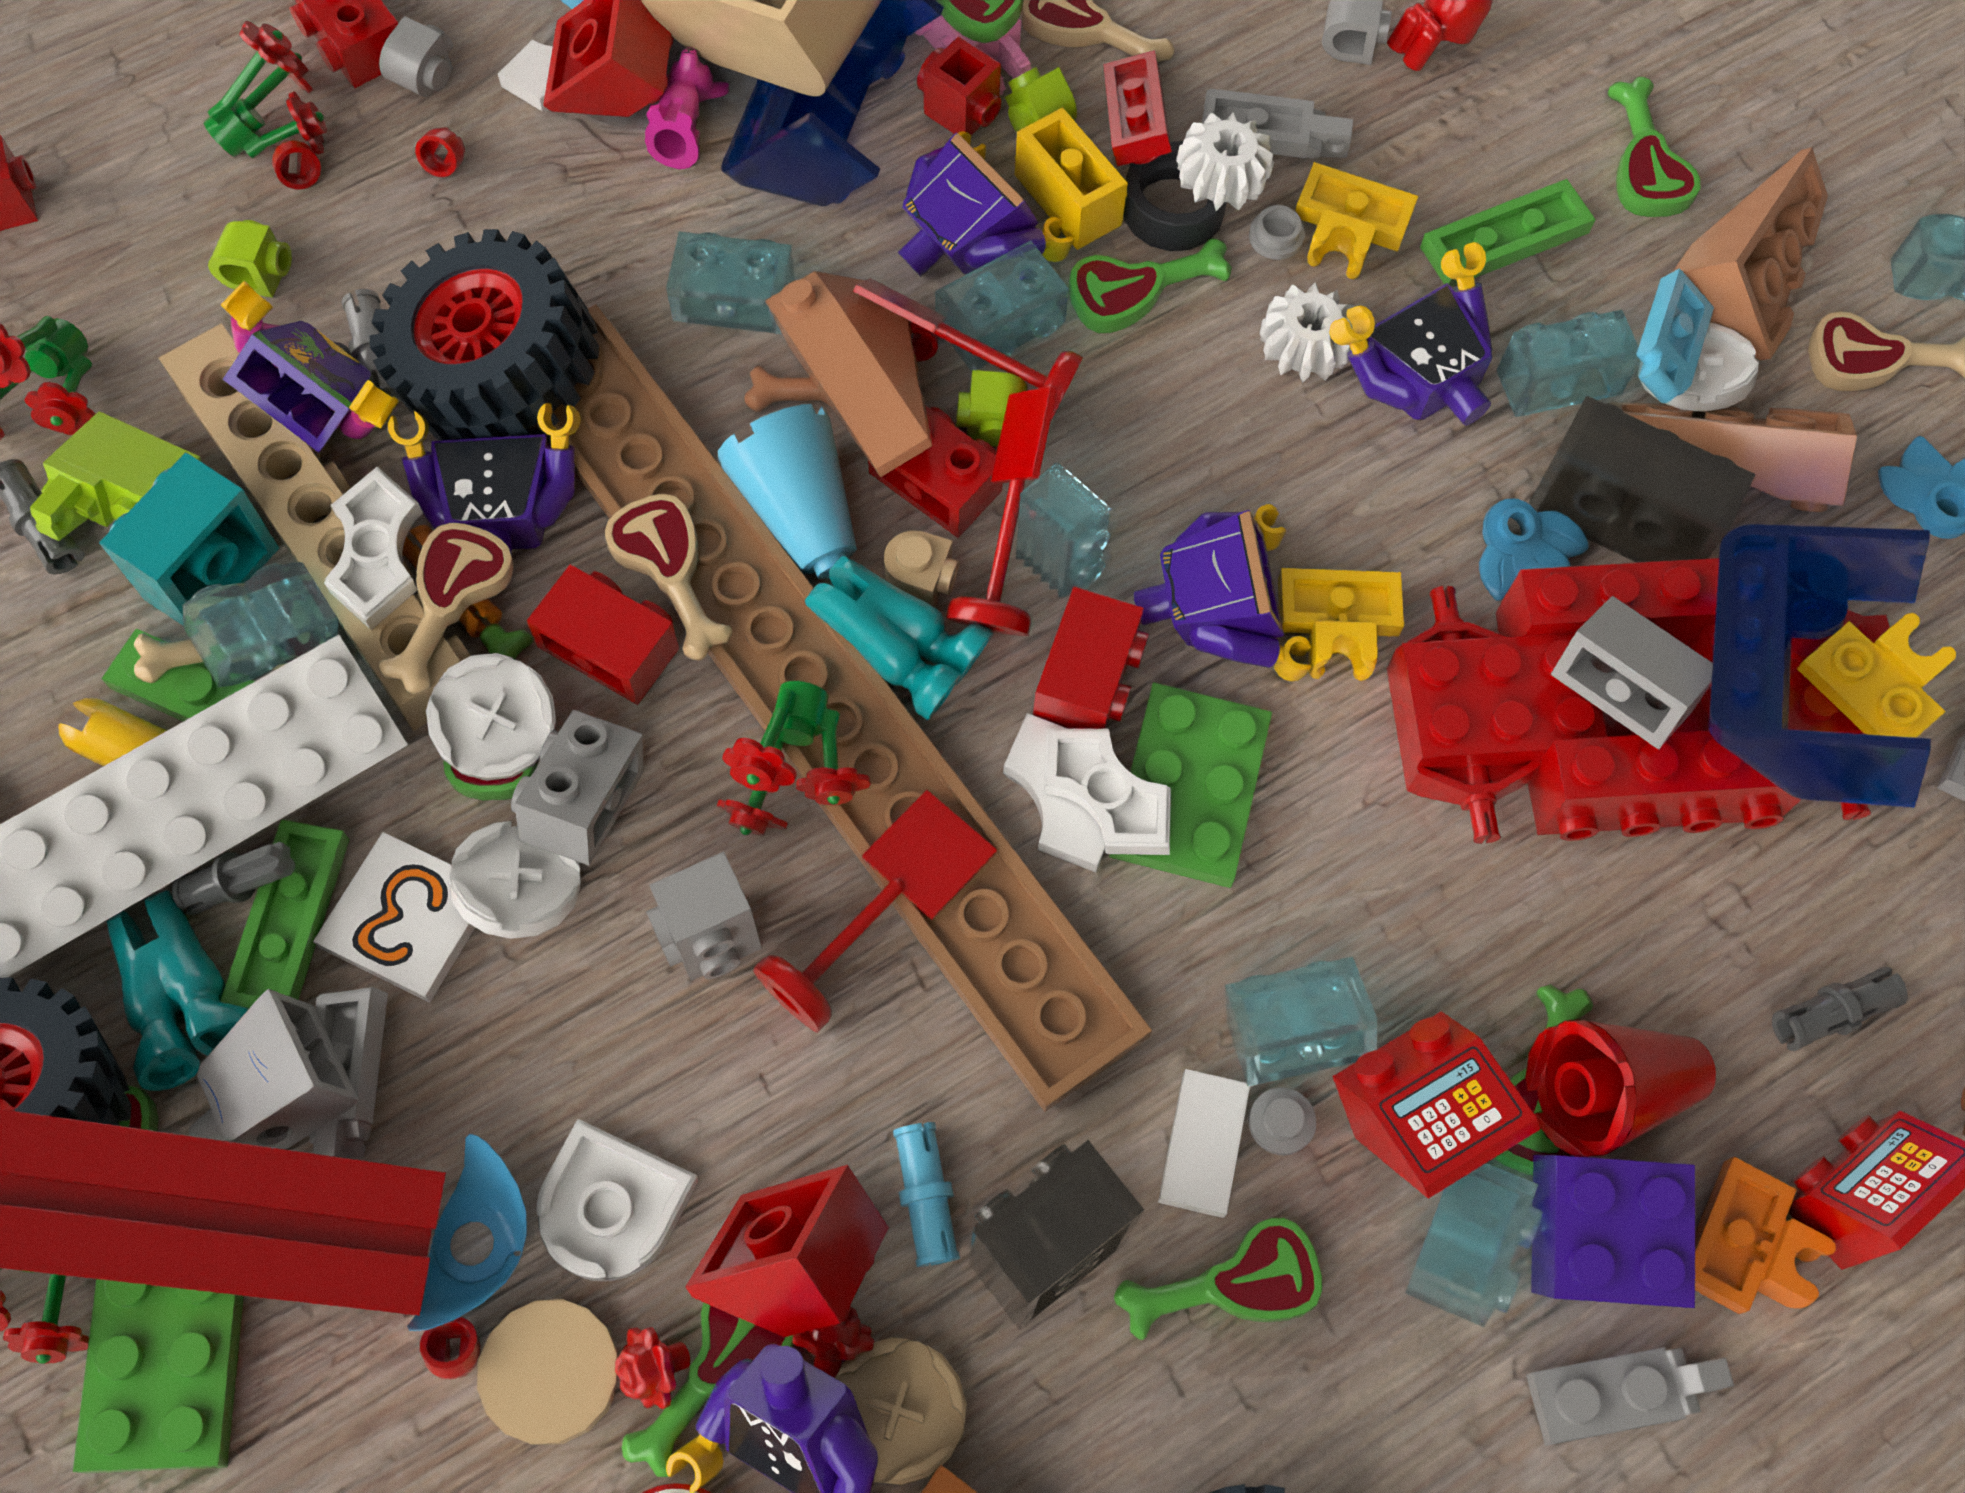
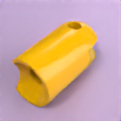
M83 698L73 702L74 707L90 718L83 731L66 724H58L59 736L68 749L102 766L111 763L167 731L98 698Z

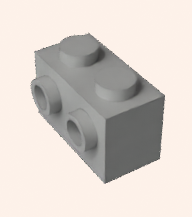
M1612 596L1577 630L1551 675L1648 743L1660 749L1692 713L1722 669Z
M572 710L560 731L552 730L547 736L542 747L540 763L532 776L522 777L515 788L511 800V810L516 813L519 841L590 865L644 772L643 734Z
M724 851L649 885L658 906L646 911L657 939L670 967L682 962L691 981L701 976H704L705 979H715L726 975L739 966L741 963L740 958L762 949L752 910Z

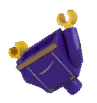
M960 131L956 132L945 146L926 153L916 160L906 193L907 197L903 201L902 208L920 231L898 251V254L920 277L943 255L965 275L970 274L976 269L982 270L1040 255L1048 261H1062L1068 256L1074 238L1072 236L1062 239L1057 238L1061 233L1062 221L1058 217L1047 219L1042 231L1035 226L1039 222L1026 201L985 161L986 145L981 143L979 146L972 148L971 135L968 132Z
M1271 504L1262 505L1256 511L1254 517L1250 510L1243 512H1205L1201 514L1176 538L1174 543L1164 547L1160 552L1165 583L1134 592L1135 605L1144 608L1141 620L1142 625L1145 626L1172 619L1174 628L1186 645L1193 646L1200 652L1260 667L1270 668L1274 665L1275 671L1284 680L1298 681L1302 679L1312 667L1308 664L1296 663L1290 654L1304 656L1311 649L1310 642L1305 637L1295 636L1282 646L1279 645L1276 639L1284 636L1267 551L1276 549L1286 533L1284 527H1270L1274 525L1279 515L1277 508Z

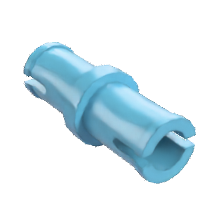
M935 1122L924 1123V1127H922V1123H917L893 1130L905 1187L904 1190L899 1192L900 1204L902 1207H908L917 1255V1267H926L930 1263L933 1266L960 1259L959 1251L956 1248L948 1199L954 1196L952 1183L944 1182L935 1133L937 1130Z

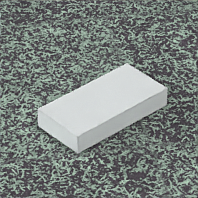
M1185 1069L1158 1203L1221 1218L1226 1216L1249 1095V1083Z

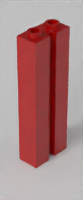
M0 1109V1268L420 1316L430 1258L427 1257L432 1229H436L446 1172Z

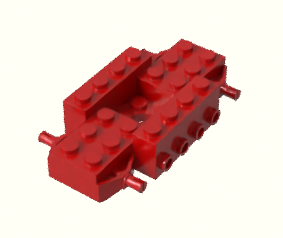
M1762 556L1520 569L1495 613L1499 634L1473 623L1464 622L1459 616L1455 595L1456 589L1453 586H1447L1444 591V586L1436 587L1429 594L1432 600L1435 623L1428 630L1397 647L1386 668L1406 790L1420 797L1461 805L1462 810H1469L1474 835L1473 841L1477 844H1482L1485 839L1486 844L1501 839L1494 806L1497 800L1517 791L1526 784H1528L1537 835L1560 834V838L1565 841L1583 840L1595 836L1599 831L1621 830L1622 835L1626 837H1639L1652 834L1661 827L1682 826L1683 831L1687 833L1706 832L1720 827L1723 823L1743 822L1744 827L1747 829L1768 828L1781 823L1784 820L1783 816L1818 786L1819 781L1825 782L1826 787H1836L1843 820L1865 818L1871 814V810L1868 807L1862 784L1864 774L1883 764L1890 757L1799 672L1797 668L1808 656L1849 621L1874 643L1890 628L1887 615L1863 616L1832 603L1818 601L1817 597L1813 595L1807 566L1801 565L1798 568L1796 565L1786 568L1781 572L1789 603L1781 612L1771 617L1776 608ZM1612 596L1722 669L1692 713L1660 749L1648 743L1551 675L1577 630Z

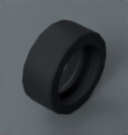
M1183 141L1170 142L1171 153L1160 155L1155 160L1145 164L1130 163L1125 178L1128 185L1123 215L1124 221L1132 233L1149 246L1166 251H1184L1205 244L1208 239L1212 238L1220 230L1227 202H1224L1216 211L1213 201L1207 199V204L1201 209L1192 213L1174 214L1160 210L1146 199L1143 191L1148 185L1160 180H1180V170L1177 169L1178 163L1176 160L1179 146L1183 145Z

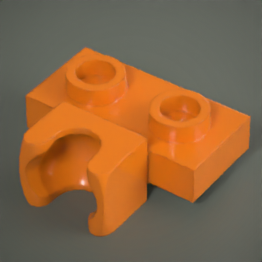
M1732 1157L1724 1161L1695 1232V1291L1738 1314L1750 1311L1757 1291L1786 1307L1805 1308L1818 1298L1819 1291L1813 1283L1799 1275L1794 1263L1795 1258L1803 1262H1812L1821 1255L1828 1256L1836 1251V1245L1831 1238L1795 1219L1786 1221V1216L1797 1189L1736 1157Z

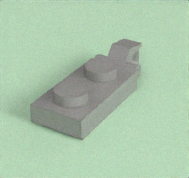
M1211 88L1206 92L1202 118L1203 124L1210 113L1215 114L1221 120H1227L1234 112L1237 122L1245 124L1255 120L1257 133L1270 135V152L1274 155L1305 159L1306 157L1309 159L1320 157L1346 158L1352 138L1353 119L1325 116V112L1314 108V101Z
M370 987L320 994L317 997L316 1011L359 1098V1102L309 1135L310 1143L314 1144V1154L363 1160L366 1148L363 1141L368 1140L372 1129L370 1124H373L388 993L377 988Z
M1665 1347L1526 1374L1545 1446L1686 1419L1685 1415L1701 1412L1696 1394L1734 1386L1726 1358L1687 1365L1682 1348L1666 1351Z

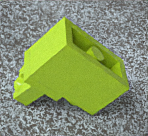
M99 411L43 462L48 481L41 490L42 494L30 506L31 515L36 521L35 526L38 532L58 541L87 519L108 527L118 517L128 513L152 488L158 475L164 470L171 468L185 452L200 462L201 458Z

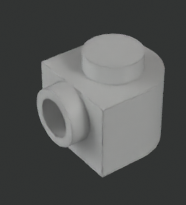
M1331 0L1327 8L1322 37L1324 50L1331 57L1340 61L1371 65L1375 44H1386L1392 11L1382 9L1383 0Z
M404 16L389 35L382 48L379 63L380 72L385 79L420 96L428 97L435 91L443 89L449 80L453 67L448 54L453 48V42L440 28L430 24L424 26Z

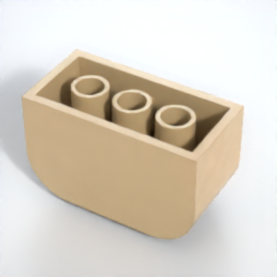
M882 0L641 1L652 16L672 34L673 38L686 48H694L700 57L719 66L805 95L820 96L826 91Z

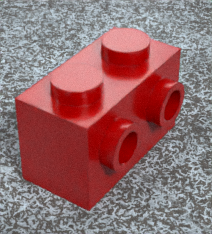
M295 0L296 4L289 7L303 35L306 38L313 35L317 38L316 47L332 73L341 70L354 89L382 75L379 66L381 51L387 38L398 25V21L381 0Z
M925 405L932 446L882 477L879 476L868 460V472L955 537L959 538L1002 492L1003 483L991 482L997 451L984 440H973L955 427L952 419L937 407L929 408Z
M571 564L526 620L538 648L636 705H639L679 650L673 620L664 609L648 600L638 603L622 594L621 588L606 575L597 571H593L589 575Z
M1073 586L1035 692L1033 716L1068 729H1106L1109 719L1121 722L1132 686L1122 684L1127 666L1139 669L1150 635L1149 633L1139 631L1144 608Z

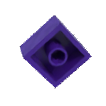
M1533 1155L1531 1293L1554 1299L1695 1308V1165L1560 1155Z

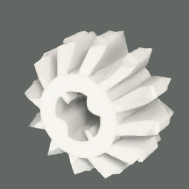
M1234 112L1227 120H1221L1215 114L1210 113L1204 124L1193 122L1191 128L1186 133L1183 145L1179 146L1176 160L1178 163L1177 169L1180 170L1181 188L1193 189L1195 203L1206 198L1212 200L1216 211L1224 202H1228L1234 208L1240 210L1247 199L1257 200L1264 190L1267 178H1270L1274 165L1272 160L1274 154L1270 152V135L1257 133L1255 120L1245 124L1237 122Z
M1315 282L1308 289V292L1304 293L1292 284L1290 289L1286 291L1285 297L1275 296L1273 301H1271L1266 318L1262 320L1260 336L1261 341L1265 343L1263 349L1265 360H1280L1278 365L1280 376L1292 369L1299 372L1302 383L1310 377L1311 372L1316 373L1326 381L1329 375L1333 373L1334 368L1343 369L1344 365L1349 362L1347 354L1351 350L1350 346L1336 344L1329 334L1333 321L1341 318H1346L1352 328L1346 312L1347 309L1353 308L1354 305L1338 304L1340 300L1338 289L1328 295L1319 293Z

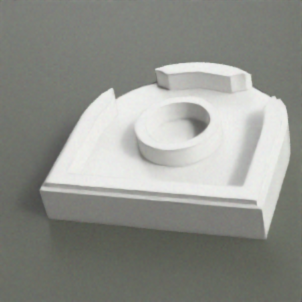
M577 1119L546 1176L538 1195L536 1207L538 1226L543 1243L553 1259L576 1276L592 1281H615L627 1278L647 1267L664 1249L699 1178L692 1172Z

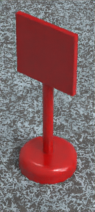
M871 278L856 284L853 291L996 367L1022 378V380L1037 388L1048 386L1058 388L1051 421L1083 359L1081 355L1075 352L1064 351L1059 354L1048 376L945 324L944 322L947 317Z
M1048 386L1013 393L1008 396L991 482L997 484L1010 483L986 599L967 596L952 599L946 614V619L965 626L979 623L985 625L993 632L1008 635L1029 636L1032 619L1029 613L1022 608L1000 601L1025 480L1039 479L1058 388Z
M926 790L861 856L889 884L803 972H800L795 966L780 956L768 955L754 967L753 971L756 977L795 1018L812 1031L819 1033L831 1019L832 1009L829 1002L814 983L901 893L933 920L995 856L997 849L931 792Z

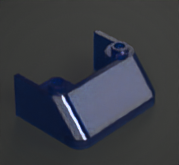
M882 0L826 91L820 96L805 95L758 79L725 154L721 171L740 186L820 207L828 206L833 202L835 204L841 203L852 191L877 178L881 168L848 143L847 139L869 85L881 77L889 79L899 70L905 60V53L902 50L907 37L941 16L944 7L936 0Z
M1748 524L1728 532L1721 541L1718 560L1709 708V730L1712 737L1725 749L1793 797L1816 801L1915 808L1931 751V738L1788 729L1792 638L1821 639L1835 634L1845 623L1848 600L1915 603L1930 542V530Z

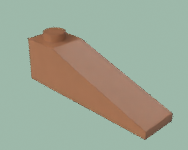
M1812 148L1799 151L1692 243L1672 271L1674 272L1680 268L1713 305L1714 309L1710 323L1733 329L1749 340L1756 350L1755 358L1758 360L1771 359L1791 327L1794 312L1790 306L1786 307L1792 289L1802 288L1806 274L1803 268L1800 267L1802 249L1805 246L1814 245L1828 194Z
M813 271L802 279L789 283L782 291L768 298L765 302L795 357L879 476L882 477L932 446L924 397L918 382L917 370L919 368L917 357L913 351L910 337L912 334L910 321L853 292L856 284L865 280Z
M1610 403L1607 417L1608 425L1776 498L1791 500L1790 506L1792 508L1809 512L1827 511L1828 504L1844 506L1857 439L1850 414L1792 408H1769V414L1766 419L1754 418V414L1742 411L1736 406H1730L1724 409L1706 411L1704 417L1693 416L1694 411L1681 410L1668 404Z

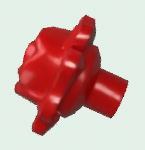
M851 1307L849 1314L842 1323L834 1328L823 1332L812 1330L793 1335L792 1338L794 1345L807 1349L815 1356L813 1366L834 1378L841 1369L842 1360H853L859 1353L871 1351L874 1348L871 1328L861 1324L857 1311L853 1307Z
M638 1327L631 1328L627 1332L628 1344L624 1345L621 1354L615 1360V1373L620 1378V1389L626 1397L640 1400L647 1409L655 1405L665 1409L671 1405V1392L676 1389L675 1373L690 1366L689 1351L686 1345L680 1341L666 1346L665 1343L658 1339L653 1327L640 1330Z

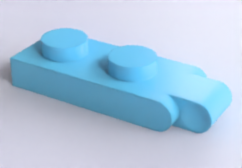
M1680 268L1660 279L1636 354L1643 362L1639 379L1663 404L1683 394L1691 386L1714 309L1713 305Z

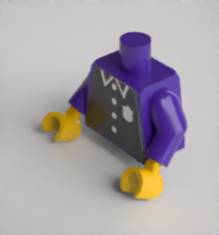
M1472 242L1464 246L1465 268L1460 262V255L1457 249L1447 251L1443 256L1441 269L1447 277L1454 280L1457 279L1458 286L1454 289L1446 283L1376 325L1372 312L1362 305L1347 309L1346 315L1352 324V328L1346 318L1333 321L1329 330L1330 337L1336 344L1350 346L1351 350L1347 356L1364 393L1370 399L1403 410L1416 420H1424L1445 406H1448L1465 426L1474 423L1490 408L1491 401L1477 387L1482 382L1493 358L1482 283L1475 282L1474 275L1481 272L1486 263V253L1479 243Z
M545 403L541 406L537 416L538 424L542 431L547 435H551V444L548 443L546 434L431 441L432 452L425 451L423 441L429 433V424L426 418L414 411V415L419 425V430L415 437L405 439L401 436L398 428L399 424L394 415L389 419L388 432L395 442L405 446L407 456L402 458L412 498L419 503L423 515L432 527L436 529L441 525L460 523L486 530L500 538L509 547L512 556L513 549H529L541 545L545 528L555 524L574 496L575 447L569 445V436L574 434L580 425L581 419L577 409L572 405H567L566 425L562 429L557 430L551 421L553 413L551 403Z
M769 1344L762 1349L754 1360L746 1358L739 1361L718 1380L695 1425L699 1436L673 1453L666 1464V1472L669 1477H673L688 1463L692 1465L695 1471V1481L691 1485L689 1492L693 1493L722 1470L724 1460L718 1444L725 1443L728 1453L793 1493H870L878 1464V1454L875 1445L869 1438L852 1391L841 1381L804 1361L801 1353L795 1348Z

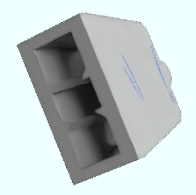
M267 989L199 1066L197 1077L211 1108L190 1126L189 1133L190 1136L286 1150L359 1102V1098L313 1005L271 989Z

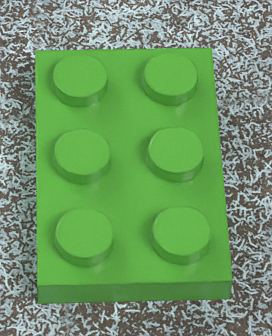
M1153 682L1130 772L1144 781L1167 785V787L1171 788L1170 855L1109 854V858L1231 888L1237 871L1272 711Z
M96 1279L73 1472L107 1473L228 1467L244 1296Z

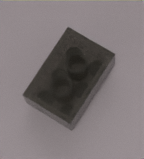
M1586 395L1528 504L1536 512L1557 511L1568 516L1581 528L1586 539L1636 563L1708 559L1730 530L1756 474L1737 466L1726 457L1714 455L1680 439L1671 431L1658 429L1624 413L1615 405L1602 403Z
M1089 1140L1073 1152H1071L1066 1144L1059 1146L1033 1168L1032 1173L1035 1177L1028 1184L1029 1187L1016 1197L1010 1189H1006L985 1204L975 1215L978 1223L973 1228L969 1265L1019 1330L1122 1248L1144 1212L1143 1207Z

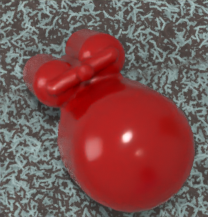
M1425 0L1423 5L1416 3L1405 10L1388 38L1387 45L1397 53H1405L1403 62L1407 67L1420 71L1441 41H1450L1457 44L1470 43L1488 15L1493 0Z

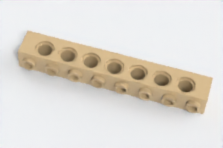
M222 323L159 357V360L186 402L412 730L415 731L427 723L426 709L433 688L449 667L470 657V654L457 635L447 640L442 635L427 665L431 683L429 689L414 695L407 692L401 680L384 678L378 668L379 662L394 658L406 649L424 617V608L419 594H413L370 630L328 591L324 584L325 578L339 562L345 542L343 524L335 515L331 504L351 489L333 461L322 466L315 456L319 452L223 380L239 352L234 346L232 337ZM296 474L294 477L285 480L288 476ZM328 515L324 520L313 523L317 518ZM403 561V565H404L405 569L407 570V572L410 574V576H411V578H412L413 576H412L410 570L408 569L407 565H406L405 562Z

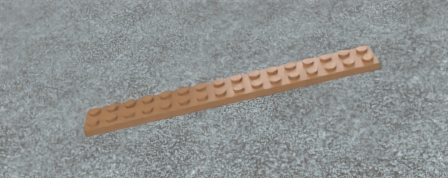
M594 304L587 309L595 321L598 331L593 336L599 344L598 359H587L595 371L590 385L576 383L574 386L581 397L575 406L580 414V425L577 431L569 436V445L575 447V473L609 519L627 504L651 495L667 494L676 496L685 504L693 520L698 540V562L690 584L706 616L717 624L729 625L732 628V636L729 641L711 646L708 654L765 731L775 710L779 688L784 682H808L821 687L829 694L827 709L840 713L836 731L839 768L852 767L857 769L858 774L868 775L871 785L867 789L855 791L852 800L847 803L819 805L881 890L889 882L867 864L861 856L926 790L931 792L997 849L995 856L933 920L902 893L892 902V905L1044 1112L1048 1111L1150 1038L1151 1028L884 679L869 665L852 644L806 606L805 599L812 591V585L597 304ZM563 404L553 412L560 421L554 426L557 430L562 429L567 422V407ZM664 593L668 600L671 602L668 594ZM822 734L815 736L813 743L808 746H795L784 743L782 752L787 762L796 770L799 778H805L809 770L824 767Z

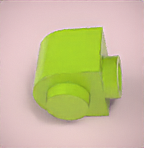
M1036 66L1008 82L1012 93L1004 98L1009 106V120L1016 132L1062 107L1076 121L1077 107L1075 99L1059 67L1041 76Z
M253 220L232 221L226 224L208 262V268L218 281L233 290L243 281H246L258 295L273 298L281 278L286 276L290 270L292 252L288 243L277 241L270 226Z
M972 370L970 391L958 393L956 427H966V435L973 440L981 439L991 446H998L1009 394L1028 391L1027 383L1022 378L1010 373Z

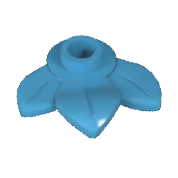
M1918 436L1904 451L1899 467L1884 466L1878 470L1880 486L1883 493L1893 504L1915 514L1920 526L1928 533L1945 539L1960 537L1965 534V459L1952 466L1924 437Z
M1515 498L1504 499L1493 505L1487 511L1483 520L1482 533L1487 546L1479 561L1480 577L1490 595L1496 601L1504 599L1520 569L1571 567L1568 558L1578 556L1588 550V541L1581 528L1568 516L1557 511L1536 512L1530 504L1523 500ZM1509 518H1513L1519 524L1521 529L1520 536L1513 534L1509 530Z

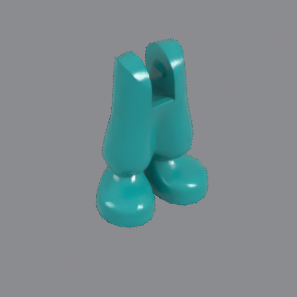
M843 555L829 570V578L834 586L826 583L818 584L805 599L806 606L852 644L885 681L892 685L908 688L912 695L916 713L927 721L943 705L955 685L957 686L994 634L991 629L979 623L969 625L958 634H949L945 631V621L942 613L934 606L899 589L866 567ZM920 657H923L928 661H931L934 665L926 664L924 661L920 659Z
M167 890L145 899L148 914L159 938L146 944L138 925L125 911H121L106 921L121 975L126 1018L130 1028L142 1035L137 1048L133 1070L140 1086L150 1091L171 1089L193 1078L200 1066L195 1048L208 1056L248 1011V1008L220 1002L225 982L219 970L200 944L184 911L177 907L172 893ZM181 1011L184 1013L186 1031L190 1041L176 1024Z

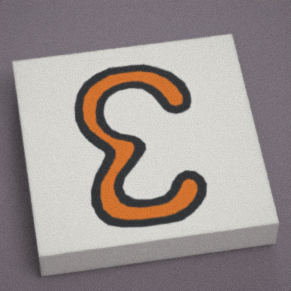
M382 832L313 942L320 949L430 1003L476 927L466 922L452 903L449 884V873L452 865Z

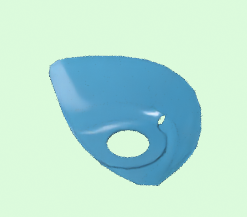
M469 1134L465 1138L464 1168L456 1189L446 1204L435 1229L429 1253L430 1263L420 1316L415 1315L407 1326L409 1331H423L451 1322L481 1305L508 1281L515 1272L522 1257L527 1235V1214L518 1184L502 1158L479 1136ZM469 1222H480L491 1230L494 1238L493 1249L489 1257L482 1263L474 1266H465L458 1263L451 1253V1238L462 1225ZM521 1251L520 1256H515L513 1252Z

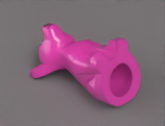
M692 47L682 50L680 59L673 63L670 73L666 74L668 85L664 90V94L661 96L658 105H651L646 114L649 123L645 130V144L649 154L661 164L679 170L690 168L700 159V131L696 129L697 118L699 117V102L719 98L729 92V84L727 82H713V75L707 64L699 61L697 51Z

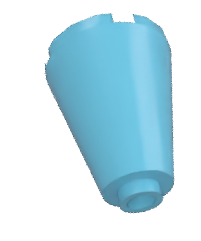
M801 404L783 408L751 422L750 425L754 434L738 443L735 434L731 435L719 448L718 460L722 469L803 574L816 573L818 579L829 578V570L842 555L847 558L852 556L856 552L857 547L831 419L826 408L821 406L818 414H816L812 404Z

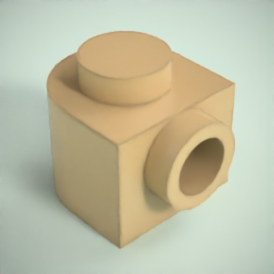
M906 531L898 534L888 543L884 552L885 580L935 607L940 593L950 595L958 575L960 561L952 559L953 541L922 531Z

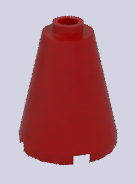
M1573 1019L1564 1021L1554 1027H1548L1539 1033L1529 1051L1525 1078L1527 1092L1537 1090L1543 1112L1534 1114L1542 1131L1556 1147L1575 1157H1588L1609 1154L1705 1100L1714 1089L1716 1067L1712 1055L1706 1046L1693 1037Z

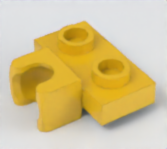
M1314 162L1295 209L1301 220L1317 225L1307 256L1308 264L1313 267L1318 266L1324 255L1328 252H1341L1348 259L1346 276L1349 279H1357L1364 266L1371 243L1398 252L1418 196Z
M1281 568L1278 577V602L1283 632L1310 634L1308 641L1311 644V649L1308 651V665L1312 668L1309 671V675L1313 679H1320L1324 675L1325 664L1331 659L1332 654L1338 653L1349 658L1353 667V676L1357 680L1363 681L1368 679L1372 675L1377 663V636L1399 637L1404 628L1401 572Z
M1915 613L1904 615L1874 643L1849 621L1808 656L1797 668L1891 759L1946 712L1922 688L1956 659V651L1949 646L1941 648L1931 656H1921L1912 651L1908 642L1909 635L1920 623V618Z

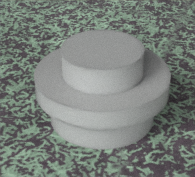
M1273 205L1265 208L1253 219L1249 230V241L1254 250L1260 255L1274 260H1282L1294 256L1301 249L1305 238L1304 226L1299 215L1293 209L1283 205Z
M1273 1088L1262 1093L1252 1105L1249 1113V1129L1256 1143L1267 1152L1282 1156L1292 1155L1304 1149L1313 1138L1316 1130V1115L1310 1102L1301 1093L1289 1088Z

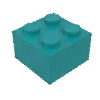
M186 452L171 468L164 470L158 475L152 488L128 513L121 515L114 521L109 533L99 542L145 601L197 636H200L279 550V546L244 490Z

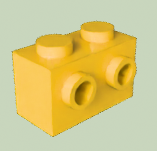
M1063 107L1017 131L1014 175L1049 217L1061 219V232L1066 237L1072 236L1074 238L1072 245L1076 250L1122 226L1128 183Z

